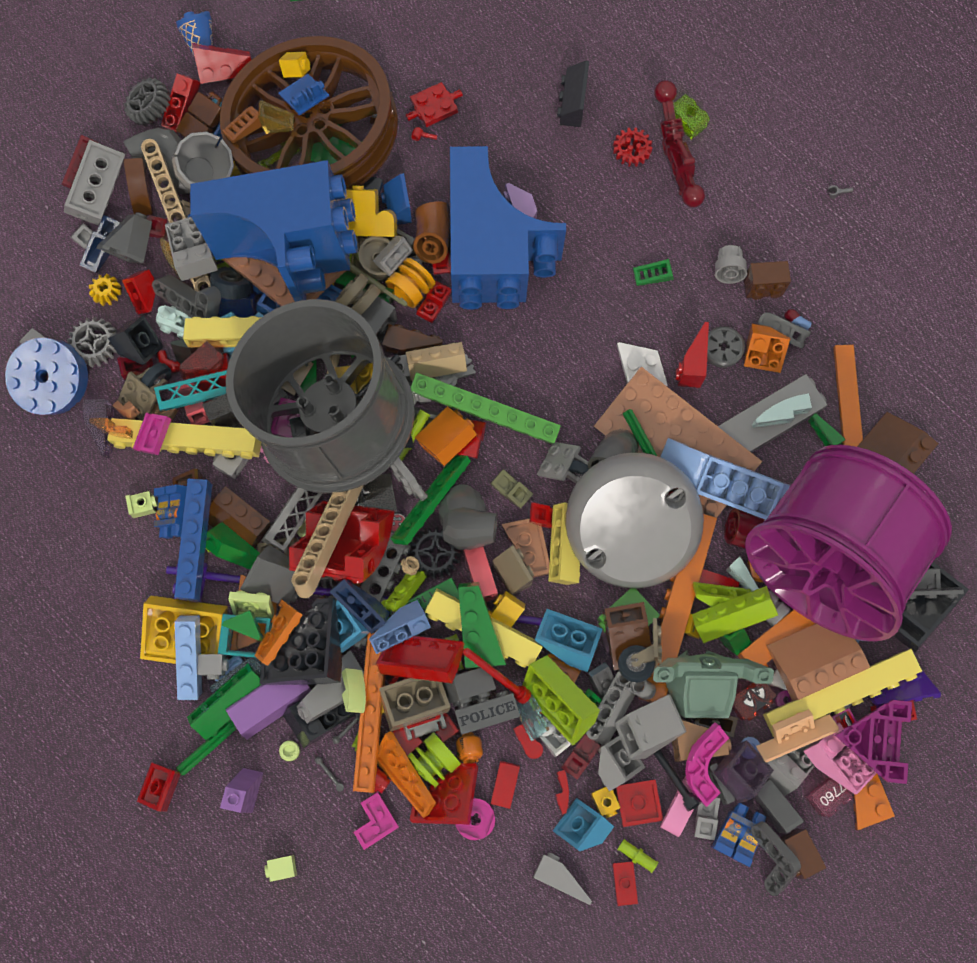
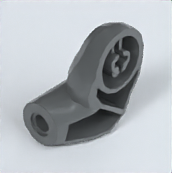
M155 128L123 140L132 158H145L141 149L142 143L146 139L155 140L162 150L177 192L179 194L190 193L188 189L178 188L179 180L175 177L172 156L181 139L174 130ZM149 147L147 152L153 153L156 147ZM156 164L154 170H160L162 164ZM163 181L162 183L168 186L169 181Z
M465 484L456 485L449 489L439 504V519L443 526L444 541L458 550H471L494 543L497 532V514L488 512L481 494L473 487Z

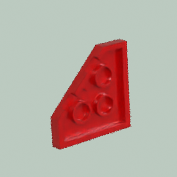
M461 763L452 773L449 772L444 776V780L439 778L437 780L439 785L436 787L431 785L428 790L436 802L430 814L423 818L412 805L410 821L412 823L470 825L478 765L476 763Z

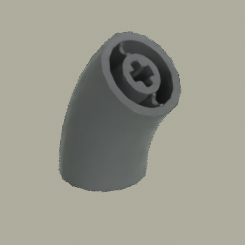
M623 429L610 432L595 449L588 462V468L590 469L598 462L611 456L623 453H638L639 445L634 434Z

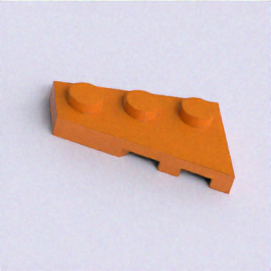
M282 599L278 605L281 607L278 616H273L271 620L273 623L270 632L265 633L254 655L267 666L276 658L277 652L287 642L289 634L299 624L302 617L300 612Z
M876 773L858 794H854L856 830L895 817L879 776Z

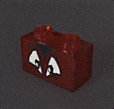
M752 682L736 694L732 709L741 721L746 719L750 721L758 715L756 711L762 707L765 710L774 703L772 699L776 697V694L768 684Z

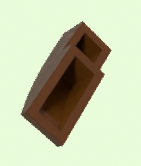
M145 158L123 159L133 213L153 214Z

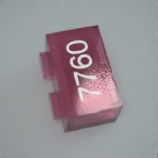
M828 777L806 795L805 798L820 817H831L838 811L837 807L841 803L845 805L853 799L852 794L854 793Z

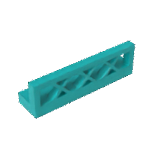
M227 370L154 387L159 410L163 412L227 396L226 386L221 387L216 384L220 376L226 375ZM206 380L212 384L208 391L203 392L197 388L201 381ZM182 385H188L193 388L189 395L183 396L178 393ZM168 389L174 393L170 400L162 401L159 391Z

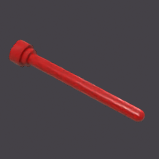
M465 648L463 650V654L513 692L515 700L519 703L524 704L530 699L531 691L525 686L514 684L471 649Z

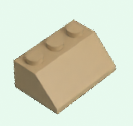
M462 342L406 352L411 381H413L416 372L432 378L467 371Z

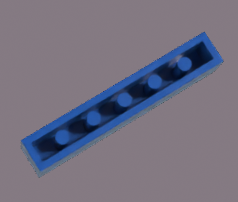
M187 480L174 595L179 600L200 601L212 484L208 480Z

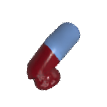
M789 309L784 314L786 320L807 330L811 327V322L803 318L794 309Z

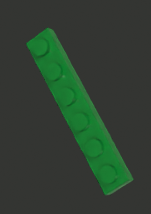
M455 455L447 463L425 492L428 497L424 501H418L390 539L394 544L408 545L413 540L418 530L423 527L424 522L435 511L437 505L444 499L446 493L456 483L459 476L466 470V467L471 462L468 456Z

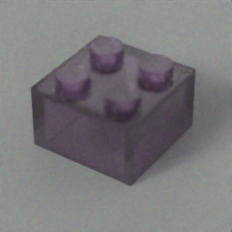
M746 740L732 746L729 755L723 758L713 773L733 796L742 803L757 796L774 770Z

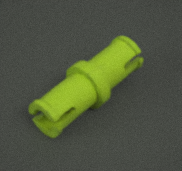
M623 839L617 849L631 858L634 864L637 862L650 871V873H653L659 863L645 854L642 848H636L625 839Z

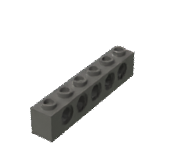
M389 538L380 564L372 575L362 583L360 588L375 597L380 603L383 600H387L384 597L387 591L390 592L395 583L393 577L395 573L399 574L402 568L401 560L403 555H408L411 545L394 544ZM390 550L397 551V556L394 559L387 558V553ZM381 568H388L389 574L387 576H379ZM375 585L381 587V591L377 595H373L370 592L371 588ZM367 635L353 646L359 649L362 648V645L366 646Z

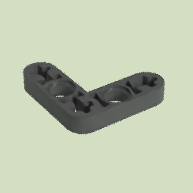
M760 821L751 828V833L758 844L777 864L764 882L768 893L777 896L787 888L800 871L801 864L794 853L770 826Z

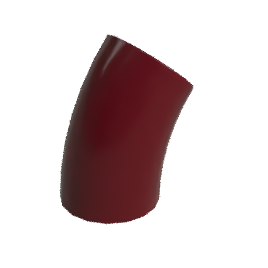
M736 508L732 509L727 517L724 529L726 543L746 549L745 542L749 532L755 526L763 523L765 519Z

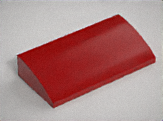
M413 636L382 651L376 665L380 673L384 675L453 683L461 662L464 642Z

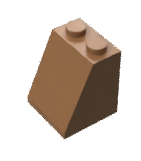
M682 720L687 732L672 741L675 762L687 761L692 745L709 728ZM730 739L712 757L729 755V751H731Z

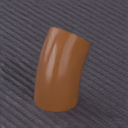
M435 201L423 204L415 210L417 230L413 247L416 255L421 260L432 264L439 263L445 259L451 242L449 205L446 202Z

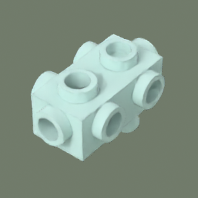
M164 305L158 308L156 322L164 333L170 334L174 332L178 338L183 339L185 318L191 317L174 306Z

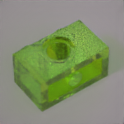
M685 94L673 103L675 117L682 118L684 133L691 140L707 128L710 118L706 111L701 110L697 106L693 98Z

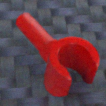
M419 127L414 128L411 138L415 141H419L421 136L437 140V135L426 133Z

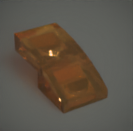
M90 418L89 420L91 424L109 435L133 439V431L127 426H115V423L109 418Z

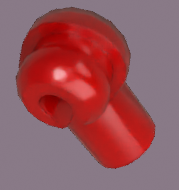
M165 350L157 352L159 363L166 364L171 369V373L181 369V364L178 361L174 362L168 359Z

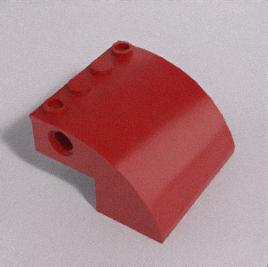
M321 501L306 512V535L289 547L290 571L296 570L328 501ZM354 505L321 577H333L334 580H343L345 578L351 580L352 583H362L371 576L380 564L391 535L394 511Z

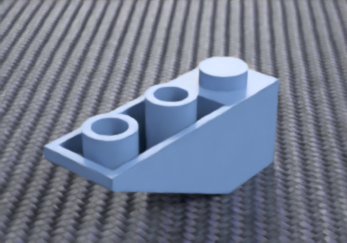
M418 600L399 608L369 640L375 653L378 654L431 627Z

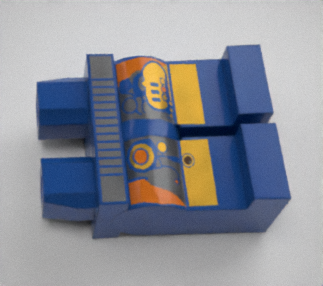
M171 485L154 488V496L158 497V510L155 514L157 521H154V527L160 528L159 538L171 539L173 537H181L187 486Z
M737 803L733 811L728 812L711 848L750 867L754 853L759 845L752 836L751 828L760 821L765 822L766 816L755 811L750 821L744 818L749 807Z

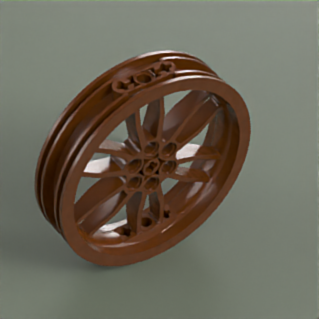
M309 36L277 44L257 55L240 70L224 96L220 111V129L223 141L230 148L234 162L241 175L271 170L255 163L250 153L269 149L287 141L281 151L276 169L288 167L299 147H302L299 165L309 164L313 144L321 142L330 155L337 160V162L330 165L333 175H343L346 189H353V186H361L367 182L387 160L397 136L398 115L386 75L372 55L356 44L343 39ZM287 52H306L307 58L310 61L309 75L317 82L322 70H332L323 88L329 94V97L301 115L287 102L267 93L275 85L282 90L289 86L284 81L287 78L283 77L279 64V59ZM342 71L353 74L369 84L368 86L348 90L332 98L337 89ZM260 98L271 108L282 113L262 118L264 126L235 143H232L222 133V130L250 106L254 107ZM372 98L369 104L347 108L352 104ZM377 114L370 132L362 142L349 131L337 125L358 121ZM271 131L264 136L248 141L247 137L249 135ZM335 137L349 143L356 149L347 156H344L329 140Z

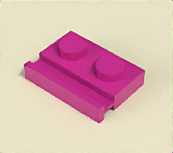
M146 413L133 449L139 452L159 455L171 419L167 416Z

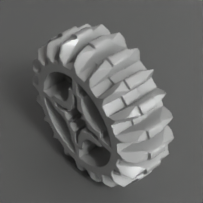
M93 317L92 321L86 318L85 323L79 321L80 326H73L75 331L69 332L72 338L67 339V342L83 357L86 366L89 364L93 368L96 363L97 366L101 367L102 361L108 364L107 358L114 359L112 353H117L108 340L116 332V329L112 327L110 322L105 323V320L102 318L99 321L96 317ZM94 331H103L106 334H95ZM81 350H91L93 354H85Z

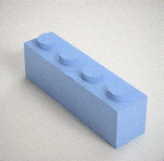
M200 615L179 616L175 620L177 700H198L202 694V676L197 675L198 654H201Z

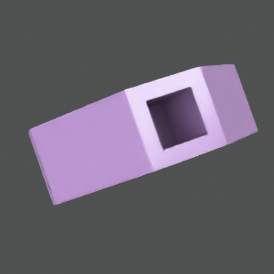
M510 183L505 184L504 198L517 210L536 219L537 208L532 194Z

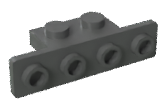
M929 568L909 599H915L917 595H925V598H937V595L955 598L958 597V594H964V590L960 587L941 588L940 569Z

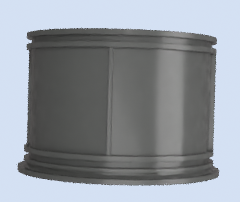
M322 299L301 300L283 305L256 321L239 340L231 355L226 373V393L231 410L240 424L253 437L262 442L263 452L273 469L294 486L316 493L344 492L358 488L384 473L405 448L413 428L415 415L412 390L403 372L394 362L384 356L379 339L372 327L358 312L350 307ZM347 354L356 356L357 358L341 378H338L330 355ZM322 358L329 374L324 376L325 379L310 386L304 393L293 377L294 372L304 365L307 367L309 362ZM370 361L373 363L372 378L364 397L361 398L354 393L350 385ZM285 381H289L299 398L294 403L273 405L278 391ZM300 414L301 420L304 423L305 433L292 438L272 434L270 418Z

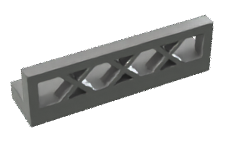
M297 487L261 541L267 545L270 543L284 552L306 519V512L314 507L322 493L308 497L307 490ZM306 500V511L298 512L296 504L298 501ZM295 516L296 526L287 528L286 519ZM285 532L286 541L283 545L273 540L277 533Z

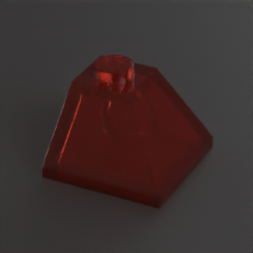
M206 341L179 366L181 378L188 380L212 374L214 371L217 373L224 366V356Z

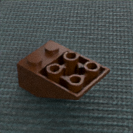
M644 602L606 608L602 611L614 670H619L618 659L626 648L634 645L645 648L651 646ZM638 658L630 659L628 663L630 668L634 667L631 666V662L637 661Z

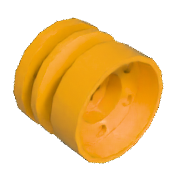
M406 258L403 261V265L401 264L398 267L399 273L394 272L385 281V284L388 288L394 290L395 296L403 298L407 302V306L415 308L423 299L421 293L427 294L429 288H433L435 285V280L422 265L411 258Z

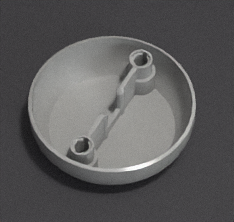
M623 453L598 462L583 474L576 483L568 500L565 525L570 546L576 558L588 572L608 584L638 589L661 584L676 576L688 565L701 542L704 515L697 490L681 469L664 458L652 454ZM673 488H678L670 495H668V492L670 490H672ZM598 549L594 553H590L591 550Z

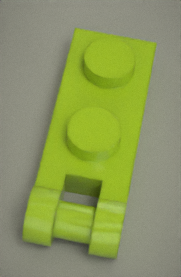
M417 571L415 575L405 574L389 598L383 600L381 604L388 611L392 610L393 612L405 606L425 580V573Z

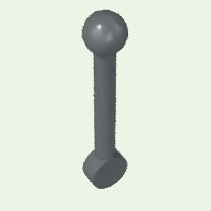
M360 713L356 714V718L338 736L333 737L332 741L334 744H338L344 734L360 720Z
M316 757L315 763L320 765L334 782L336 790L339 792L343 791L344 785L336 780L323 763L322 757Z

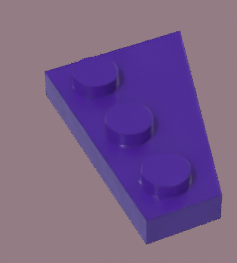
M922 671L916 674L917 678L908 682L905 679L899 681L898 687L890 690L886 687L881 690L882 694L870 698L868 695V698L876 708H879L890 700H914L917 702L927 697H933V699L940 698L941 692Z

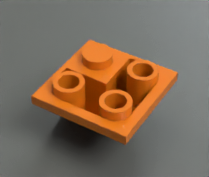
M752 324L747 340L744 366L781 373L790 338L771 327Z

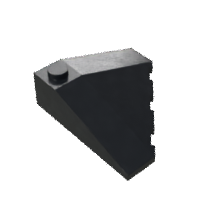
M335 598L315 600L311 605L314 609L307 617L303 615L300 618L299 624L294 627V633L281 646L276 658L268 666L264 663L261 664V685L341 683L342 656Z

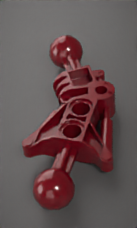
M663 80L654 89L655 98L662 103L665 121L660 123L663 136V151L665 156H668L679 187V195H682V201L685 205L695 208L703 203L705 191L694 182L695 158L691 155L687 142H683L682 118L675 117L673 100L677 95V88L671 81Z

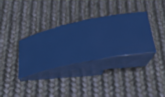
M103 215L97 232L93 231L80 266L95 273L100 270L110 254L96 249L97 245L121 223L120 221Z

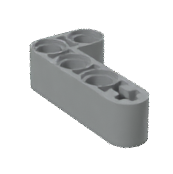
M618 671L598 707L600 712L595 724L586 732L587 736L599 744L608 743L617 729L614 723L623 718L634 696L637 695L644 700H650L655 695V686L648 680L638 683L627 682V679Z

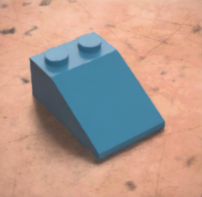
M337 600L336 610L342 653L364 638L369 631Z
M546 609L535 641L567 665L588 672L603 629Z

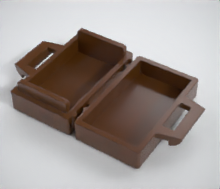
M198 92L188 108L190 113H185L176 131L183 135L184 138L191 133H212L213 130L211 128L217 127L220 122L221 97L214 92L208 93V96ZM212 96L218 100L217 103L211 100Z

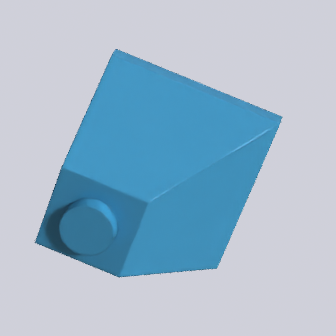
M576 798L567 810V813L564 814L553 829V832L578 851H582L602 844L614 826L602 815Z

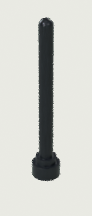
M658 750L653 753L682 795L683 805L689 812L701 804L699 798L688 791L662 751Z

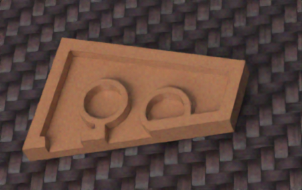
M530 519L502 524V528L515 549L519 548L524 556L523 563L525 566L529 565L534 573L533 578L548 575L550 562L542 526L529 522Z

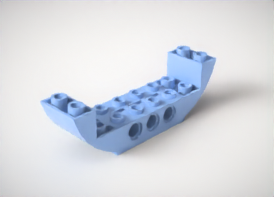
M670 438L667 439L661 454V458L673 463L688 476L699 495L765 520L791 486L701 452Z

